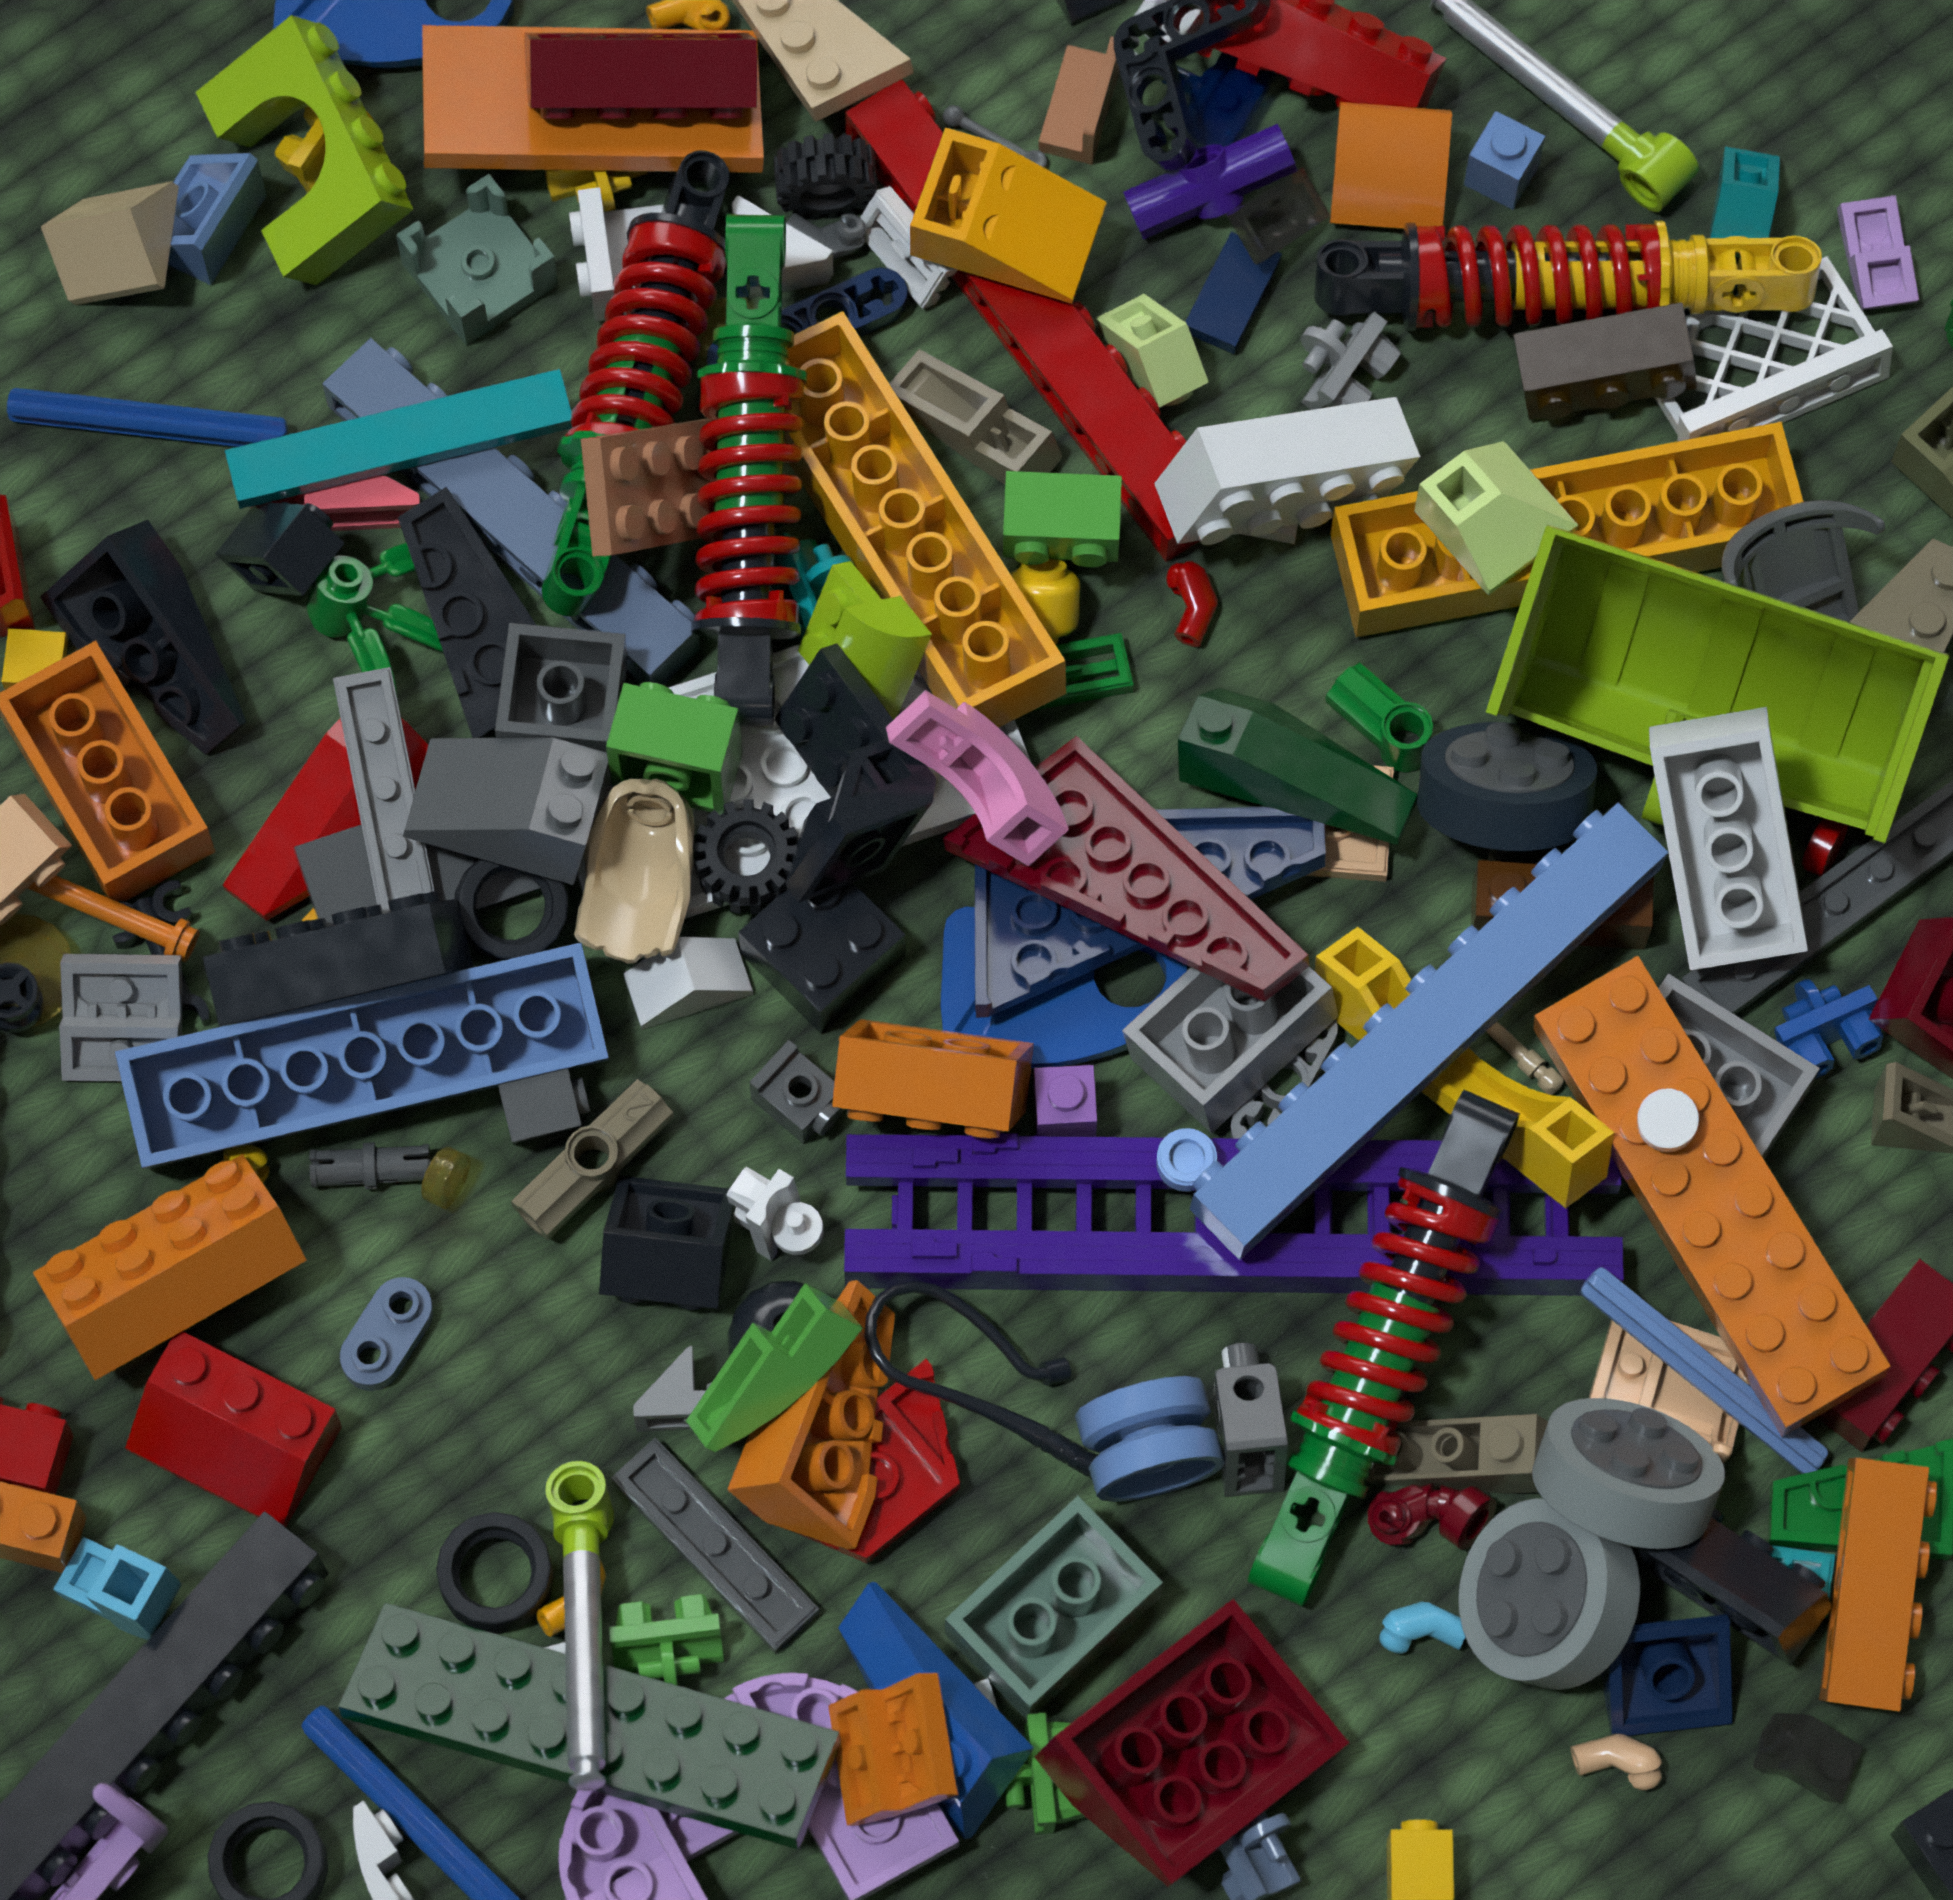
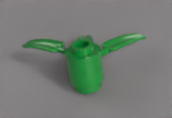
M406 543L384 550L379 557L381 564L371 569H368L355 558L334 556L313 582L307 602V613L313 627L328 637H343L348 634V643L361 672L391 667L378 632L373 628L363 629L361 622L364 615L383 621L384 627L392 632L443 652L432 618L400 604L391 605L388 608V612L367 604L373 587V579L387 573L393 577H400L415 571ZM393 675V680H394V685H395V690H396V695H397L396 683H395V679H394V675Z

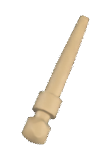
M1496 1022L1486 1031L1518 1062L1517 1067L1529 1078L1535 1077L1538 1079L1537 1085L1546 1094L1553 1095L1561 1088L1564 1080L1563 1077L1554 1068L1547 1069L1544 1066L1546 1061L1533 1049L1529 1051L1502 1025Z

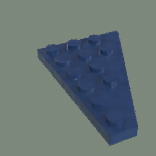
M1270 807L1156 810L1250 900L1326 866L1324 823ZM975 864L976 1018L990 1017L1146 947V945Z

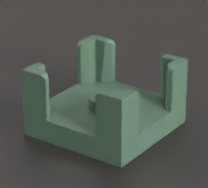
M487 174L467 188L469 209L427 237L424 236L423 225L420 221L414 222L396 234L402 265L466 346L558 286L554 255L539 237L534 240L532 245L509 216L506 196L490 174Z

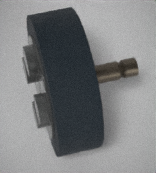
M1483 722L1461 725L1437 734L1424 746L1421 757L1417 806L1423 819L1442 834L1470 845L1489 848L1488 861L1511 862V851L1547 849L1576 839L1572 835L1573 832L1593 813L1597 765L1593 756L1583 746L1551 730L1508 722Z

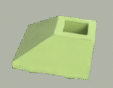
M1504 441L1465 450L1421 482L1414 510L1487 595H1490L1535 561L1546 525L1572 533L1578 528V524Z

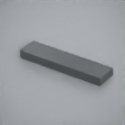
M656 1438L649 1442L611 1477L612 1484L775 1654L820 1614L819 1608Z

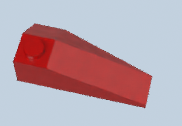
M341 718L324 735L222 884L226 892L265 921L309 896L293 848L361 825ZM401 718L416 791L429 745L408 722Z

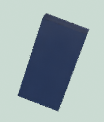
M1231 232L1185 321L1191 336L1235 355L1281 263L1282 253Z

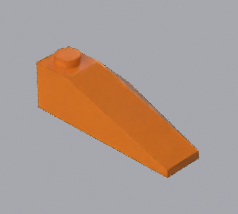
M858 1280L849 1281L837 1300L842 1302L863 1329L840 1359L811 1389L781 1414L749 1435L727 1489L766 1523L844 1549L856 1548L875 1499L877 1477L869 1474L872 1443L881 1442L883 1422L875 1420L878 1388L888 1382V1377L883 1374L871 1358L864 1339L866 1314L876 1296ZM884 1305L877 1320L876 1336L883 1354L890 1361L895 1313Z

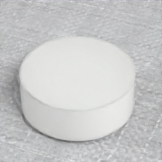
M1661 1089L1648 1095L1642 1102L1637 1117V1127L1641 1138L1647 1145L1662 1152H1673L1687 1146L1694 1138L1699 1122L1698 1110L1692 1099L1685 1093L1675 1089Z

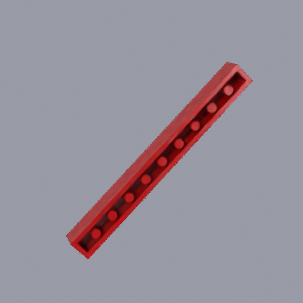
M903 79L846 111V135H851L852 141L861 138L866 141V145L870 144L873 147L877 179L884 188L890 186L908 208L915 213L943 132L934 122L936 116L927 98L920 91L913 94ZM957 270L951 276L1099 474L1122 476L1121 503L1165 562L1199 542L1200 540L1177 544L1154 484L1187 441L1177 430L1169 432L1159 419L1160 410L1150 392L1144 387L1137 390L1126 375L1128 369L1119 351L1111 344L1104 346L1094 333L1095 324L1087 309L1078 301L1074 304Z

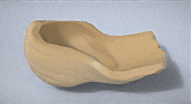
M629 779L613 787L604 799L594 819L585 848V886L578 908L574 936L583 945L593 950L603 949L605 956L624 961L627 964L636 963L643 956L646 959L656 956L658 952L661 956H667L674 952L690 902L695 830L693 810L688 801L667 782L659 779Z

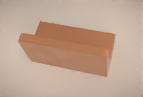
M1114 37L1110 38L1106 54L1067 45L1039 139V151L1093 164L1120 72L1114 52Z

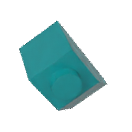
M1725 147L1711 222L1710 238H1726L1731 236L1769 238L1779 190L1780 156ZM1738 252L1735 253V257L1740 258V254Z

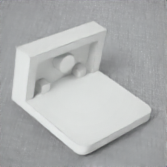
M599 187L578 190L580 211L569 213L573 246L585 245L587 262L576 263L580 297L592 296L595 321L605 320L606 305L614 296V280L623 269L621 265L622 255L628 245L627 230L631 220L645 213H661L664 206L656 205L603 212Z

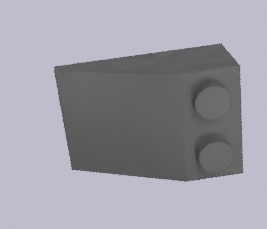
M554 737L431 738L403 837L574 885L588 841L608 764L607 752Z

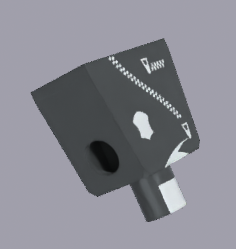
M1237 1343L1229 1345L1222 1350L1224 1368L1215 1371L1213 1396L1216 1432L1225 1459V1464L1221 1468L1224 1497L1284 1491L1288 1443L1276 1367L1270 1363L1259 1364L1258 1350L1254 1344Z

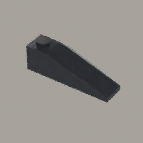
M148 519L108 535L40 596L74 646L81 649L96 641L112 669L115 670V674L125 688L134 686L154 704L155 713L205 755L215 750L247 722L183 570Z

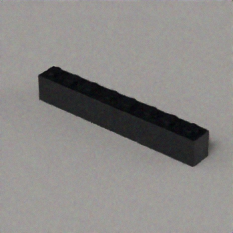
M264 1511L0 1804V1900H38L50 1886H57L62 1883L73 1871L77 1862L76 1856L92 1839H99L104 1836L117 1820V1818L93 1799L92 1793L95 1786L100 1783H106L127 1798L134 1792L139 1793L146 1789L158 1775L160 1762L176 1745H184L195 1735L201 1725L202 1715L217 1699H225L237 1688L242 1679L244 1668L258 1653L264 1654L268 1652L278 1642L286 1621L299 1607L305 1608L309 1606L319 1596L324 1587V1579L329 1573L318 1553Z

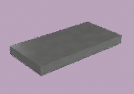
M362 825L293 848L317 919L325 918L327 927L334 926L331 914L377 905ZM426 844L434 889L438 893L439 901L452 900L463 873L479 858ZM505 870L493 874L483 883L477 895L476 910L540 889V887L532 877L520 871Z

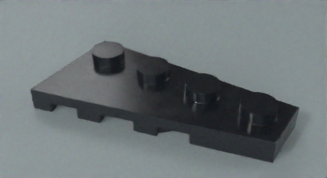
M445 487L400 515L398 520L472 738H484L494 732L496 727L509 623L536 624L448 488Z

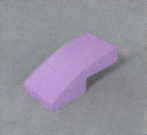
M1896 195L1841 203L1837 207L1840 229L1861 310L1917 303L1919 297L1910 245L1904 246Z

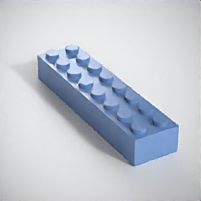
M581 943L115 1051L141 1167L146 1170L223 1152L235 1147L257 1144L498 1087V1084L565 1068L571 1070L608 1061L607 1049Z

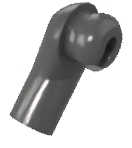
M796 213L786 223L833 251V260L855 253L864 244L866 239L864 235L865 224L855 214L847 213L841 215V221L821 228Z

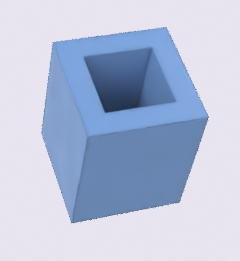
M1495 111L1469 155L1464 185L1513 210L1539 167L1545 136Z

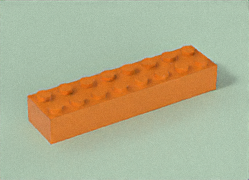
M1639 956L1634 957L1534 1015L1533 1030L1577 1102L1614 1131L1611 1158L1781 1437L1886 1377L1891 1367ZM1661 1089H1675L1685 1093L1692 1099L1698 1110L1699 1122L1694 1138L1687 1146L1673 1152L1658 1151L1647 1145L1641 1138L1637 1127L1638 1111L1642 1102L1648 1095Z

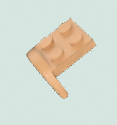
M1611 1320L1589 1398H1606L1632 1402L1667 1414L1701 1435L1713 1447V1451L1719 1455L1722 1463H1726L1733 1452V1444L1739 1423ZM1670 1321L1749 1385L1721 1337Z

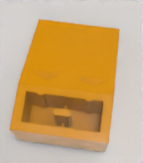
M945 127L910 224V255L1073 303L1107 202L1000 143Z

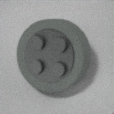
M1587 1398L1563 1404L1552 1413L1533 1465L1532 1476L1534 1484L1543 1499L1556 1512L1578 1527L1602 1538L1625 1545L1667 1549L1690 1544L1704 1534L1723 1485L1725 1471L1719 1455L1713 1451V1447L1696 1431L1677 1419L1655 1409L1632 1402L1606 1398Z
M1543 1498L1529 1499L1514 1504L1499 1513L1486 1525L1475 1540L1466 1558L1460 1579L1459 1614L1467 1642L1477 1658L1486 1667L1503 1677L1547 1689L1560 1690L1582 1685L1597 1677L1616 1659L1631 1634L1637 1616L1640 1597L1637 1562L1630 1545L1602 1538L1578 1527L1556 1512Z

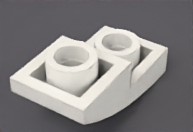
M362 1801L353 1807V1828L361 1871L372 1899L414 1900L397 1874H394L387 1880L383 1876L402 1863L394 1847L403 1841L402 1836L384 1809L373 1815L366 1803Z

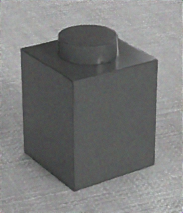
M568 1068L498 1084L512 1144L580 1128L582 1125L579 1115L590 1112L582 1078L570 1080Z

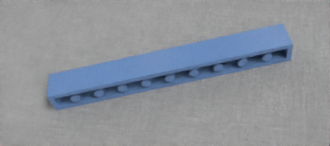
M1619 803L1604 816L1598 810L1591 813L1573 832L1572 835L1577 839L1573 845L1563 854L1556 848L1550 851L1531 871V874L1536 878L1521 893L1515 887L1510 888L1489 910L1494 917L1482 929L1478 931L1471 925L1464 930L1447 949L1452 956L1436 970L1431 964L1427 965L1406 986L1405 990L1410 995L1395 1009L1389 1003L1385 1004L1365 1023L1363 1029L1368 1034L1353 1048L1345 1042L1335 1049L1320 1067L1325 1074L1312 1086L1308 1087L1304 1082L1295 1086L1279 1103L1278 1108L1282 1113L1266 1127L1261 1121L1257 1122L1235 1144V1147L1240 1152L1224 1167L1218 1161H1215L1198 1176L1192 1184V1187L1197 1192L1193 1195L1190 1210L1239 1260L1251 1251L1661 869L1668 851Z

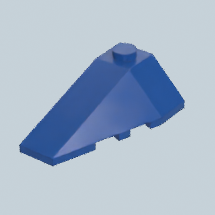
M876 1582L868 1583L838 1629L869 1689H884L917 1673H938L958 1795L937 1803L947 1821L964 1839L971 1838L1031 1754L1034 1747Z

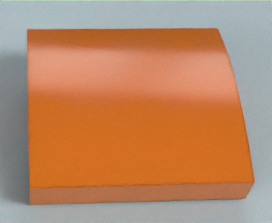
M1340 102L1330 223L1403 229L1405 223H1415L1416 226H1443L1452 110Z
M917 1673L887 1688L862 1689L828 1705L831 1729L839 1731L841 1739L836 1761L847 1826H858L894 1817L958 1795L938 1673Z

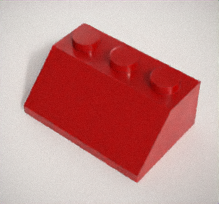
M182 1331L171 1338L147 1380L125 1449L257 1518L265 1511L286 1528L339 1434L342 1425L335 1408Z

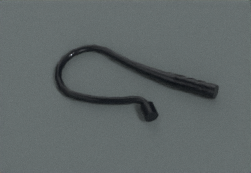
M909 1281L892 1285L874 1298L865 1318L864 1339L871 1358L886 1377L906 1388L942 1399L983 1416L1017 1434L1036 1448H1041V1451L1052 1455L1053 1458L1062 1461L1064 1464L1067 1463L1069 1467L1083 1473L1086 1477L1089 1476L1092 1480L1089 1466L1098 1455L1093 1454L1091 1451L1088 1452L1086 1448L1072 1442V1440L1062 1436L1060 1433L1057 1434L1055 1430H1050L1048 1426L964 1392L909 1376L895 1368L881 1350L876 1336L877 1320L884 1305L896 1296L910 1293L929 1295L945 1303L970 1321L1003 1353L1011 1365L1028 1379L1041 1380L1046 1386L1070 1380L1071 1368L1065 1357L1041 1362L1039 1368L1030 1366L1024 1361L1013 1345L978 1311L953 1293L933 1283Z

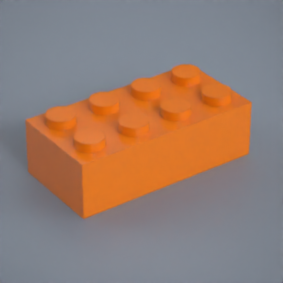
M96 641L0 692V715L5 726L106 897L117 902H126L216 852L208 827Z
M242 1154L231 1161H223L212 1166L204 1176L185 1187L162 1194L151 1206L130 1218L109 1224L98 1236L75 1249L65 1250L54 1255L46 1265L32 1273L94 1380H97L307 1260L279 1206Z

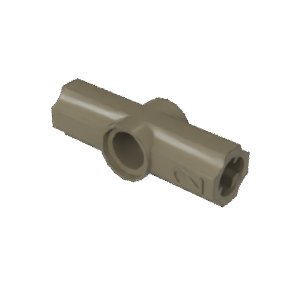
M637 1079L589 1126L581 1127L571 1134L566 1142L565 1150L511 1201L512 1207L538 1235L550 1240L597 1193L605 1192L614 1186L620 1176L621 1169L674 1119L673 1111L648 1084H644ZM589 1150H600L608 1155L606 1163L598 1169H585L577 1163L580 1156Z

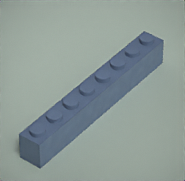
M371 338L322 383L327 406L343 421L438 399L447 395L433 383H429L427 386L423 385L412 375L413 368L401 353L392 347L385 351ZM489 448L399 470L429 497L447 487L485 547L542 597V584L554 550L553 541L567 502L557 492L551 491L549 494H546L533 482L535 480L533 473L523 461L515 455H510L506 458L496 448ZM612 555L602 584L590 606L579 615L563 617L579 630L626 634L628 656L626 673L639 685L644 682L664 685L700 650L699 636L691 633V623L694 621L695 615L680 601L674 600L672 603H669L656 591L658 588L656 582L641 566L633 563L629 567L618 556ZM572 574L560 575L561 580L567 587L574 590L585 589L583 582L577 576Z

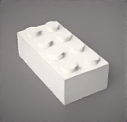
M1397 397L1198 427L1154 484L1177 544L1200 540L1204 545H1211L1235 534L1250 532L1252 536L1259 537L1270 534L1280 527L1300 524L1301 528H1313L1332 519L1334 507L1387 497L1394 488L1404 482L1405 474L1420 458Z
M1767 707L1649 727L1650 752L1690 970L1808 951L1803 912Z

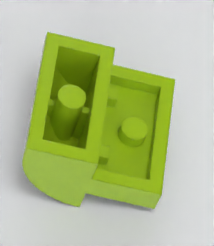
M849 561L831 566L798 652L807 664L810 665L820 649L837 643L894 720L900 712L932 633L901 596L881 599L853 563Z

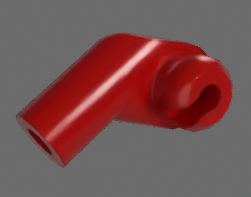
M1193 561L1175 563L1167 572L1166 583L1175 594H1181L1186 608L1174 636L1185 645L1199 647L1217 609L1218 599L1203 567Z

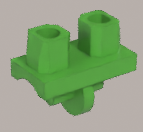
M703 1594L681 1596L678 1600L674 1601L676 1619L652 1622L650 1604L642 1601L620 1604L618 1606L616 1626L609 1627L614 1668L631 1673L639 1672V1675L652 1679L664 1678V1682L678 1686L677 1676L700 1673V1665L724 1662L718 1614H712L707 1598Z
M1046 1713L1027 1714V1724L1024 1726L1025 1739L1034 1749L1027 1758L1028 1765L1023 1764L1005 1789L1007 1808H1020L1025 1806L1023 1786L1030 1785L1035 1835L1053 1834L1056 1823H1066L1085 1817L1071 1805L1034 1758L1056 1734L1071 1724L1065 1722L1046 1723Z

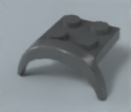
M1806 501L1779 508L1748 523L1728 541L1722 557L1724 582L1850 622L1859 613L1842 527L1861 529L1877 535L1885 531V523L1883 519L1863 508L1839 501Z

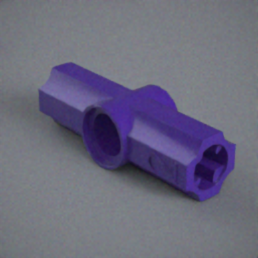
M1275 124L1226 147L1212 144L1197 148L1191 161L1181 169L1169 171L1124 191L1123 194L1140 234L1145 239L1195 216L1202 219H1210L1224 215L1241 204L1243 195L1289 176L1298 170L1278 124Z

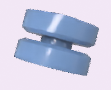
M1189 1376L1167 1377L1137 1383L1100 1396L1078 1410L1075 1418L1082 1444L1089 1450L1101 1452L1089 1466L1096 1496L1100 1500L1120 1502L1153 1497L1185 1488L1221 1470L1225 1464V1459L1218 1434L1214 1429L1200 1426L1211 1413L1205 1387L1200 1378Z

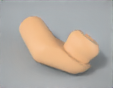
M1613 1734L1570 1747L1572 1760L1579 1776L1614 1766L1629 1773V1782L1638 1790L1654 1788L1662 1779L1661 1770L1659 1769L1662 1761L1656 1750L1625 1734Z

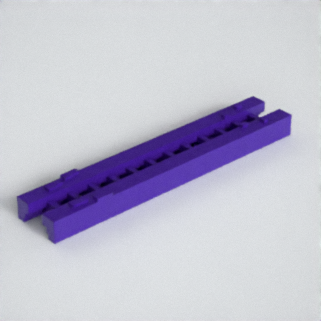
M1000 1133L998 1138L961 1135L846 1134V1186H898V1195H892V1229H845V1287L849 1281L858 1280L866 1288L882 1289L909 1281H920L936 1284L943 1289L1263 1293H1351L1353 1291L1368 1293L1371 1286L1359 1277L1358 1270L1360 1266L1368 1261L1388 1266L1392 1263L1374 1250L1371 1241L1378 1232L1392 1233V1224L1385 1218L1384 1211L1391 1204V1191H1401L1397 1183L1399 1176H1397L1400 1167L1429 1173L1442 1141L1369 1140L1312 1193V1234L1269 1233L1239 1260L1211 1233L1195 1214L1194 1232H1151V1189H1173L1161 1179L1157 1171V1152L1164 1138L1018 1136V1133ZM1210 1138L1216 1149L1217 1161L1223 1167L1240 1152L1235 1147L1240 1138ZM1611 1156L1607 1178L1587 1193L1618 1194L1621 1187V1172ZM1502 1157L1501 1161L1497 1163L1487 1185L1485 1199L1504 1211L1506 1215L1503 1221H1499L1492 1239L1488 1243H1477L1475 1245L1464 1239L1460 1240V1245L1473 1252L1479 1258L1480 1266L1477 1272L1465 1274L1448 1269L1446 1273L1465 1286L1467 1295L1582 1296L1580 1292L1582 1285L1592 1272L1599 1267L1605 1268L1623 1283L1622 1237L1570 1236L1569 1206L1565 1209ZM913 1186L958 1187L957 1230L913 1229ZM972 1187H1017L1016 1230H972ZM1032 1188H1076V1231H1032ZM1091 1188L1135 1189V1232L1091 1231ZM1332 1191H1367V1234H1332ZM1510 1193H1544L1545 1236H1511Z

